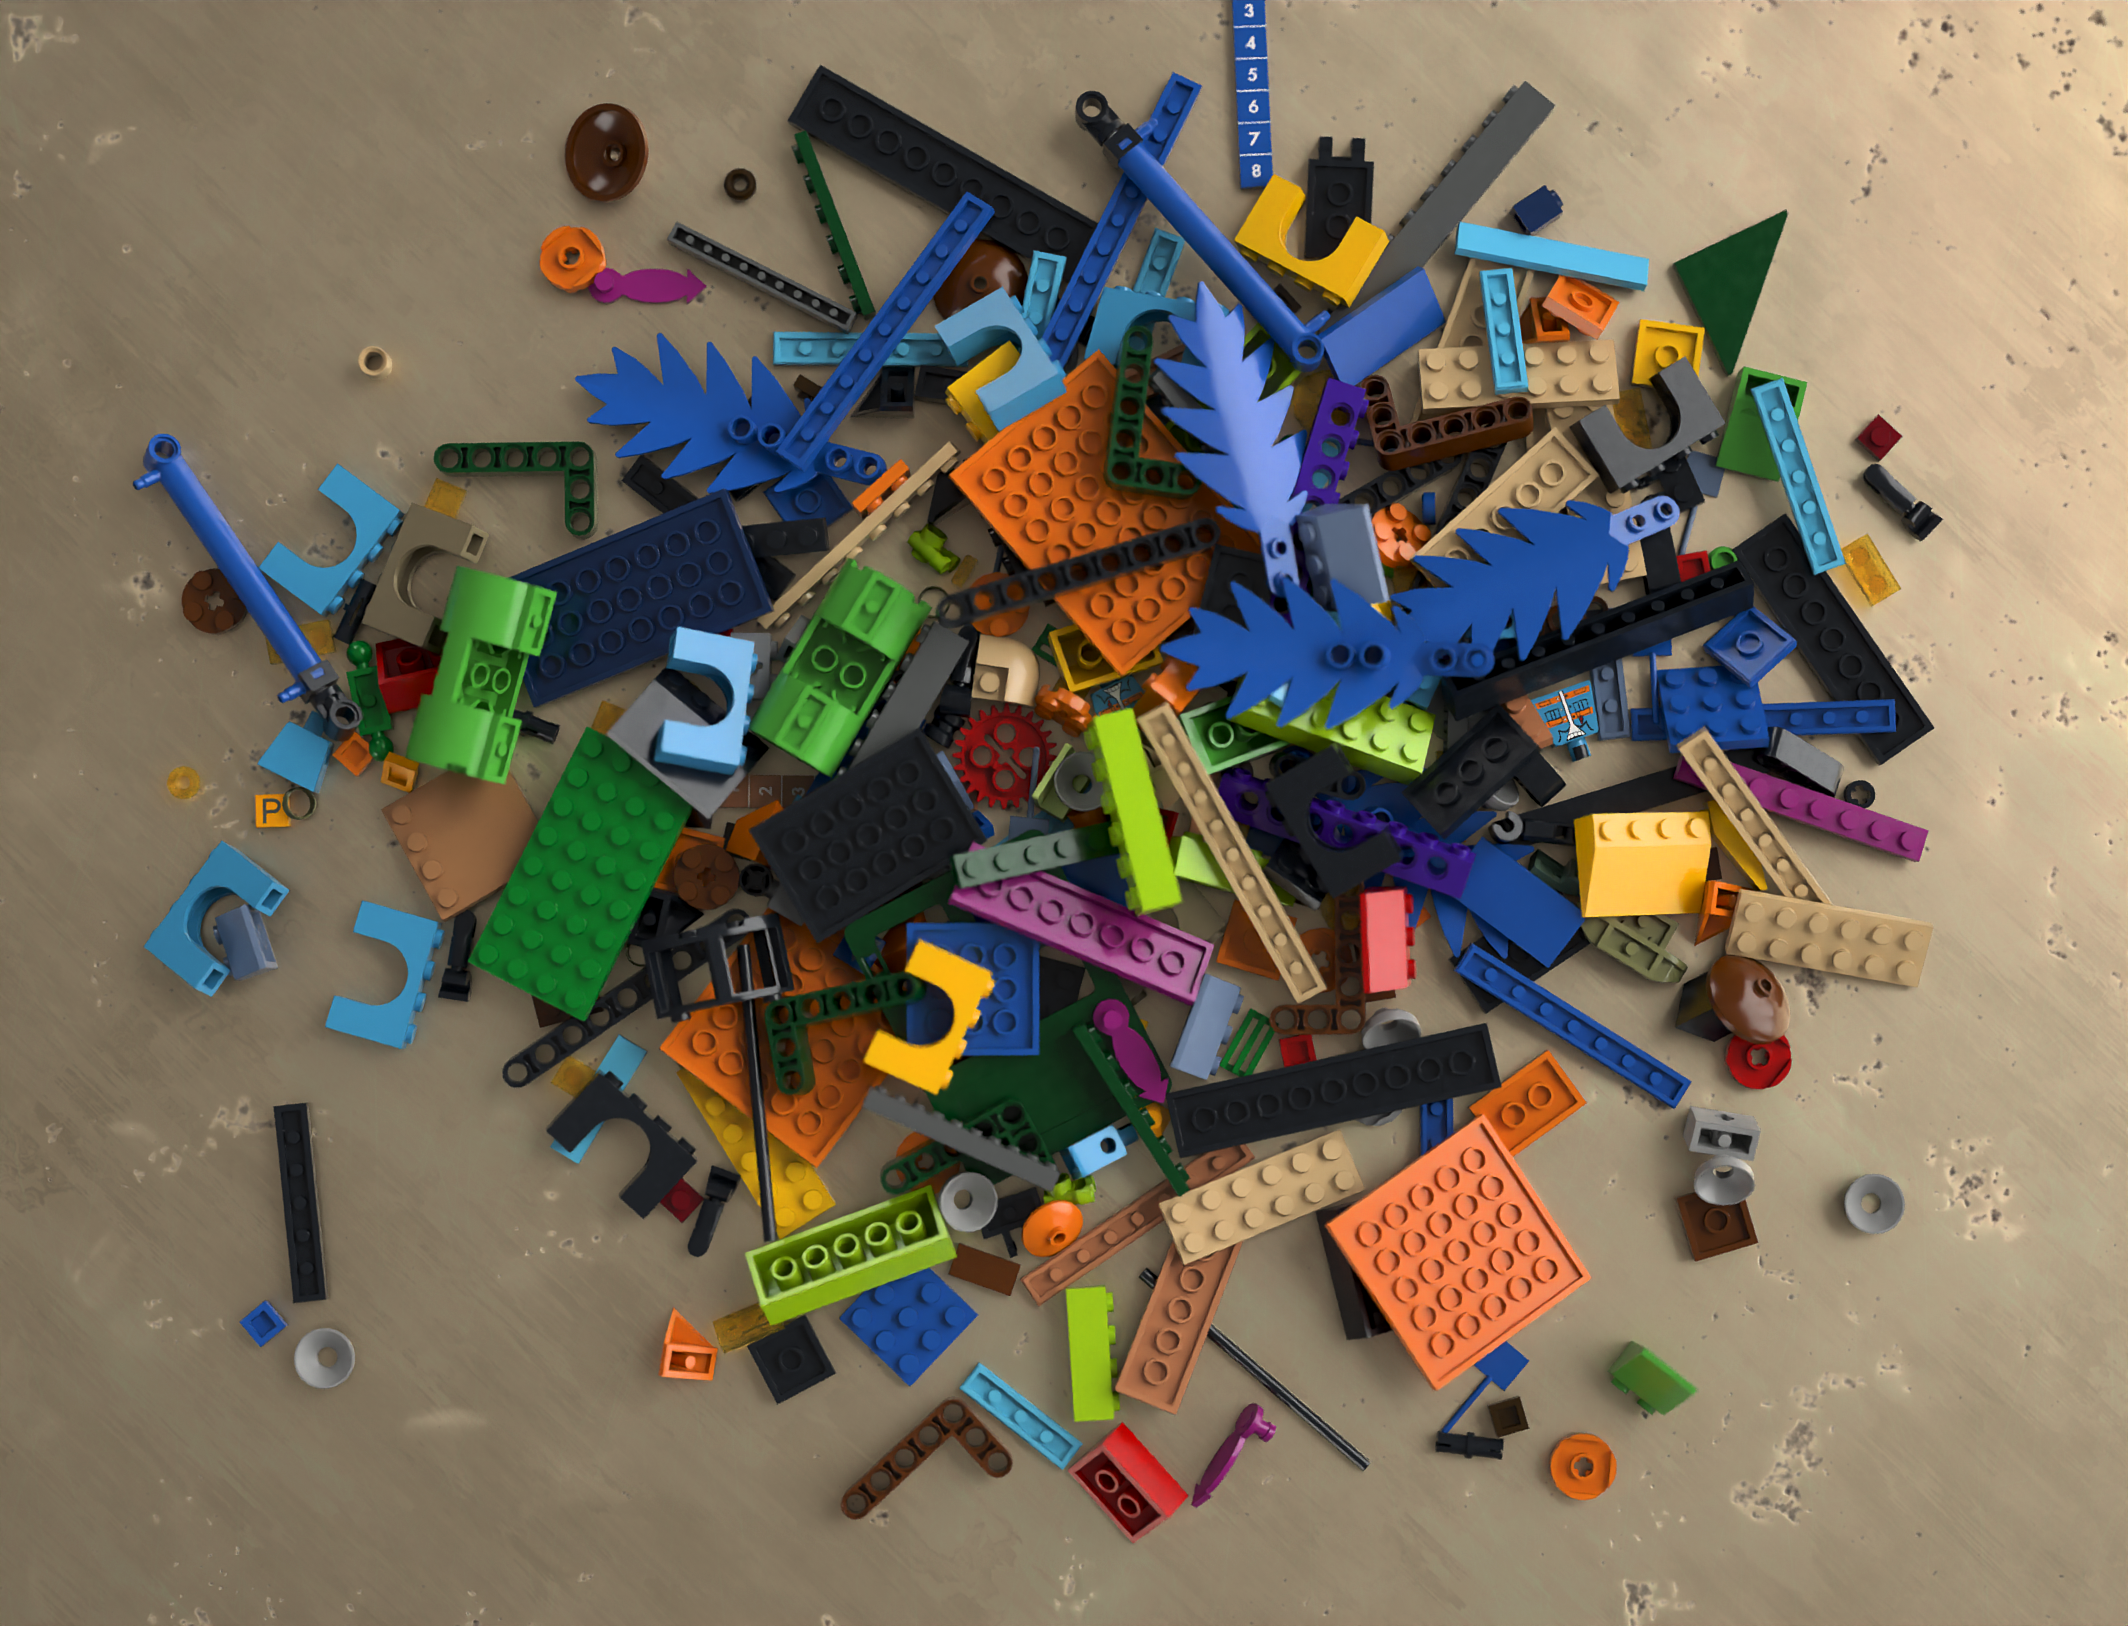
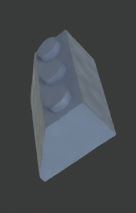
M1324 504L1296 515L1299 527L1298 533L1302 540L1306 557V567L1309 571L1313 587V597L1318 605L1325 611H1337L1330 584L1332 579L1337 580L1360 595L1370 605L1389 601L1368 504Z
M1204 974L1196 1000L1190 1008L1171 1059L1170 1067L1205 1080L1208 1079L1209 1074L1216 1075L1221 1062V1057L1216 1056L1220 1043L1227 1045L1233 1029L1232 1026L1227 1024L1232 1013L1238 1015L1244 996L1239 994L1241 987L1209 974Z

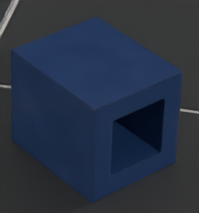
M1546 185L1512 206L1509 213L1525 235L1533 236L1560 218L1563 213L1561 209L1563 203L1553 189L1549 191Z

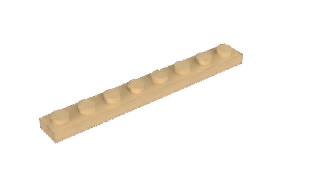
M952 442L946 443L773 604L774 612L759 617L757 620L765 629H772L775 626L778 630L792 618L789 614L792 609L797 605L802 608L816 595L813 590L820 583L824 585L829 584L839 573L837 568L847 558L855 560L863 552V549L860 547L869 538L874 541L887 530L884 524L893 516L896 519L901 517L911 507L908 502L917 493L922 497L935 485L932 479L941 471L947 474L959 463L956 457L962 452Z
M1705 726L1678 743L1677 747L1784 896L1833 905Z

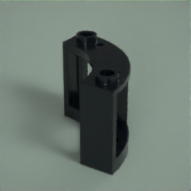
M779 913L719 923L641 941L657 1019L670 1017L672 1023L691 1019V1012L762 998L764 1004L783 999L782 993L795 990ZM753 933L764 988L734 994L723 938ZM704 942L715 998L682 1005L671 949Z

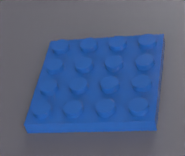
M906 922V964L918 938L992 972L990 979L994 980L995 983L988 998L981 997L976 1009L980 1010L981 1013L973 1029L967 1027L962 1038L967 1041L962 1055H1039V941L994 922ZM909 979L906 980L907 997L911 994L913 989V985ZM925 980L927 985L925 997L917 1003L906 1005V1042L917 1045L930 1044L942 1038L950 1029L954 1018V1005L950 996L944 989Z

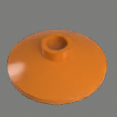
M1054 1200L1041 1205L1030 1214L1023 1225L1021 1234L1023 1245L1031 1254L1038 1257L1056 1255L1078 1238L1083 1226L1082 1214L1075 1204L1066 1200Z

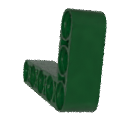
M1133 326L1124 334L1119 348L1103 473L1104 481L1114 490L1174 499H1188L1198 491L1202 481L1196 478L1183 464L1139 458L1153 336L1146 327ZM1132 336L1140 337L1144 342L1145 348L1142 350L1132 349L1128 339ZM1132 368L1137 370L1141 380L1137 383L1129 382L1124 376L1126 369ZM1123 401L1132 402L1136 407V414H1124L1120 408V403ZM1119 433L1128 434L1132 439V446L1124 448L1118 445L1116 435ZM1120 465L1126 468L1128 479H1116L1112 474V467ZM1148 470L1156 471L1161 477L1160 484H1149L1145 479V472ZM1178 476H1189L1193 481V488L1190 490L1182 489L1177 483Z
M584 442L447 443L439 446L434 452L433 459L436 467L443 474L451 477L564 475L566 528L574 537L583 540L592 537L597 531V457L592 448ZM581 450L587 451L589 453L588 462L583 466H575L572 461L574 454ZM516 451L522 452L524 459L521 465L510 467L507 462L509 455ZM546 451H553L556 453L554 464L548 467L542 466L540 464L541 455ZM450 452L457 453V464L452 468H445L442 463L444 456ZM481 452H488L491 455L490 463L486 467H477L475 465L476 456ZM578 483H586L589 485L588 495L581 499L575 498L573 496L574 487ZM580 515H586L590 520L588 528L584 531H576L573 527L575 518Z
M896 973L771 1002L765 1010V1023L778 1088L787 1095H805L814 1088L815 1074L806 1027L917 1003L925 997L927 991L925 980L911 973ZM909 979L913 989L911 994L906 997L903 994L902 986ZM878 986L881 990V999L874 1003L871 993ZM847 993L850 997V1005L844 1010L841 1007V998ZM814 1000L819 1003V1012L815 1017L810 1012V1006ZM783 1007H786L789 1017L783 1024L780 1021L779 1013ZM791 1039L794 1042L795 1050L791 1056H788L785 1046ZM795 1072H798L801 1082L795 1089L792 1086L791 1078Z
M1015 1097L1003 1098L961 1122L963 1123L962 1127L968 1130L971 1127L974 1128L978 1122H987L991 1125V1131L986 1138L989 1139V1136L1001 1139L1007 1136L1010 1144L1019 1148L1020 1153L1024 1155L1031 1153L1039 1157L1038 1161L1042 1163L1048 1161L1056 1165L1025 1106ZM1010 1105L1020 1109L1019 1117L1012 1122L1006 1121L1002 1117L1003 1110ZM1025 1134H1031L1036 1138V1144L1032 1149L1023 1150L1018 1146L1020 1137ZM931 1138L887 1162L880 1171L882 1187L890 1194L903 1193L970 1155L961 1151L949 1153L944 1149L943 1143ZM920 1154H929L933 1157L934 1160L931 1167L920 1169L915 1165V1160ZM891 1170H900L905 1176L903 1182L899 1185H891L886 1181L887 1174Z

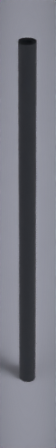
M738 945L737 955L742 993L754 990L750 945ZM755 999L742 1001L763 1236L764 1242L777 1241L756 1007Z
M1146 1268L1139 1278L1153 1290L1157 1276ZM1211 1323L1207 1334L1211 1341L1358 1468L1364 1471L1369 1466L1371 1461Z

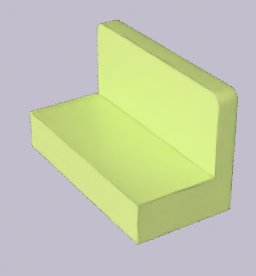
M1069 743L1064 745L1032 794V799L1037 808L1063 823L1068 817L1067 814L1073 809L1064 805L1057 796L1054 787V776L1059 764L1067 756L1075 753L1073 746ZM1084 775L1076 776L1072 783L1074 790L1083 794L1091 780Z

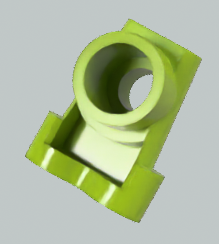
M926 524L922 530L914 531L907 541L913 548L911 551L912 556L922 563L929 562V565L941 575L946 571L951 573L961 561L951 550L948 551L943 547L948 538L942 530L932 524Z
M1060 1173L1052 1192L1044 1189V1203L1054 1200H1066L1079 1205L1095 1202L1096 1183L1093 1175H1088L1071 1181L1069 1174Z

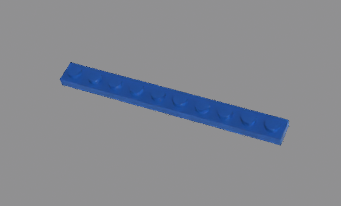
M1174 72L1150 117L1157 120L1158 126L1143 139V145L1163 167L1202 90V85ZM1124 172L1042 336L1052 352V356L1049 359L1051 362L1058 360L1063 370L1148 199Z
M969 192L964 194L775 451L779 457L802 472L806 471L995 213L992 206Z

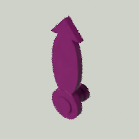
M605 267L602 272L595 276L594 283L588 286L593 299L604 304L613 303L623 295L631 300L643 303H668L687 296V304H689L707 288L688 268L687 277L678 272L665 269H641L622 276L616 270Z
M1108 998L1102 1000L1093 1011L1095 1026L1100 1032L1112 1036V1046L1122 1069L1133 1083L1145 1090L1138 1096L1164 1103L1169 1077L1161 1081L1159 1065L1152 1050L1135 1030L1128 1027L1129 1013L1127 1007L1117 999Z
M1257 1403L1249 1404L1242 1411L1237 1419L1235 1431L1226 1439L1213 1457L1201 1479L1200 1485L1196 1483L1191 1503L1195 1508L1213 1497L1210 1493L1220 1484L1231 1469L1244 1445L1245 1439L1255 1433L1259 1436V1439L1268 1442L1274 1436L1276 1426L1262 1419L1264 1410Z

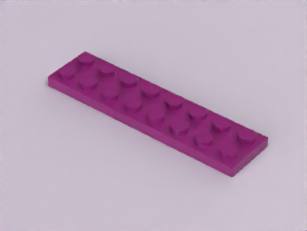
M972 842L968 852L985 849L986 847ZM1043 871L964 889H958L957 884H955L948 902L1189 1006H1192L1196 1000L1214 948V944L1146 915L1136 917L1134 910L1129 911L1125 906Z

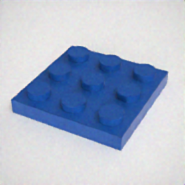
M1723 666L1657 670L1658 695L1670 754L1681 753L1677 744L1704 726L1721 750L1768 747L1769 734L1758 682L1750 689Z
M929 1267L864 1291L839 1319L907 1385L911 1386L978 1316V1313Z

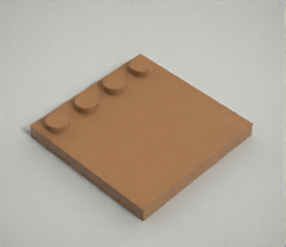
M510 769L505 785L448 770L381 809L444 922L451 920L506 887L539 822Z

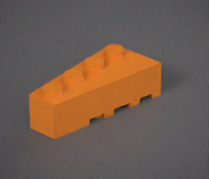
M1169 655L1159 667L1163 672L1160 675L1154 672L1142 685L1146 692L1132 708L1137 727L1144 732L1138 721L1139 716L1168 702L1176 718H1178L1188 704L1200 693L1202 689L1189 691L1186 688L1199 669L1197 665L1184 662Z

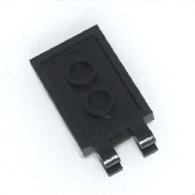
M1320 136L1318 159L1308 160L1304 258L1323 259L1332 254L1343 240L1356 217L1371 224L1374 162L1364 161L1365 138H1352L1351 157L1332 156L1333 137Z
M1215 544L1199 609L1216 613L1249 631L1230 584L1231 582H1236L1270 606L1273 593L1269 591L1266 584L1267 576L1262 554ZM1195 624L1193 635L1201 633L1197 624Z

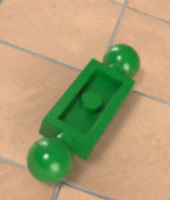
M357 640L352 642L346 651L347 659L356 666V670L346 672L352 701L360 707L362 712V719L358 725L360 736L371 735L372 739L369 742L368 753L371 754L374 760L382 762L389 752H394L393 742L384 735L385 731L394 730L391 713H388L378 685L377 665L369 667V662L373 656L372 648L367 642Z

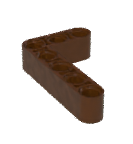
M1370 375L1360 385V388L1366 389L1364 399L1369 400L1365 416L1378 463L1384 470L1396 471L1529 436L1534 429L1532 405L1529 400L1520 396L1400 426L1387 380L1380 375ZM1374 394H1381L1379 397H1371ZM1516 416H1525L1521 419H1513ZM1382 421H1388V423L1384 425L1378 424ZM1484 424H1492L1490 427H1481ZM1453 432H1460V434L1456 436L1449 435ZM1421 440H1427V441H1428V442L1425 443V444H1418V443H1417V442H1419V441H1421ZM1390 448H1395V449H1396V450L1393 451V452H1385L1386 450H1388V449H1390Z
M1363 882L1359 884V891L1355 896L1346 897L1341 894L1335 898L1336 1005L1278 1006L1270 1015L1271 1027L1277 1033L1283 1035L1355 1034L1364 1027L1366 1021V993H1364L1360 912V893L1365 890ZM1353 911L1359 916L1360 921L1357 928L1346 930L1342 927L1340 919L1345 912ZM1347 944H1354L1359 948L1360 956L1354 963H1346L1341 958V949ZM1347 977H1355L1360 983V990L1354 996H1347L1341 990V983ZM1282 1010L1290 1011L1294 1016V1024L1286 1030L1279 1028L1275 1021L1276 1015ZM1314 1010H1321L1327 1016V1024L1322 1029H1314L1309 1024V1015ZM1355 1010L1358 1012L1361 1019L1358 1027L1347 1029L1343 1026L1341 1017L1345 1011Z
M955 1396L948 1397L845 1492L841 1501V1509L844 1515L850 1519L863 1518L951 1436L960 1443L991 1477H1004L1010 1472L1013 1464L1012 1454L964 1400ZM949 1404L958 1405L962 1409V1417L957 1421H949L944 1415L945 1407ZM924 1427H933L938 1432L937 1441L931 1444L923 1442L920 1438V1431ZM974 1428L980 1429L985 1435L984 1442L976 1446L971 1445L966 1439L967 1432ZM902 1449L911 1451L914 1455L913 1463L909 1466L898 1464L895 1457L898 1451ZM1002 1453L1005 1455L1007 1465L1000 1470L993 1469L988 1461L992 1454ZM876 1472H884L888 1475L890 1484L883 1489L876 1488L871 1481L872 1475ZM857 1494L864 1498L866 1504L864 1509L853 1511L849 1508L847 1499L851 1495Z

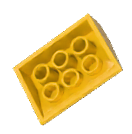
M1709 811L1592 814L1574 819L1582 918L1698 914L1701 912L1711 849Z

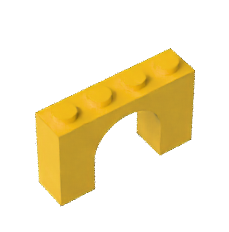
M1273 174L1234 239L1240 250L1239 253L1252 263H1256L1259 260L1267 264L1266 268L1276 276L1283 278L1286 274L1295 279L1294 283L1307 292H1311L1314 289L1322 293L1321 297L1334 306L1338 307L1341 303L1350 308L1389 243L1387 235L1382 229L1356 217L1337 249L1329 256L1317 261H1303L1293 257L1287 252L1286 236L1292 222L1307 198L1300 187Z
M1010 340L947 387L945 394L948 396L945 401L949 408L956 415L959 413L963 415L968 422L965 427L976 441L981 439L984 444L989 442L999 432L985 411L976 390L1006 374L1016 365L1021 354Z
M918 938L905 966V971L936 984L947 992L954 1005L952 1025L942 1038L925 1045L906 1042L877 1028L863 1061L937 1095L939 1088L946 1089L953 1074V1071L949 1070L953 1058L960 1059L967 1044V1041L962 1038L967 1027L971 1029L975 1027L981 1013L980 1010L976 1009L981 997L988 998L995 981L990 979L992 975L990 970Z

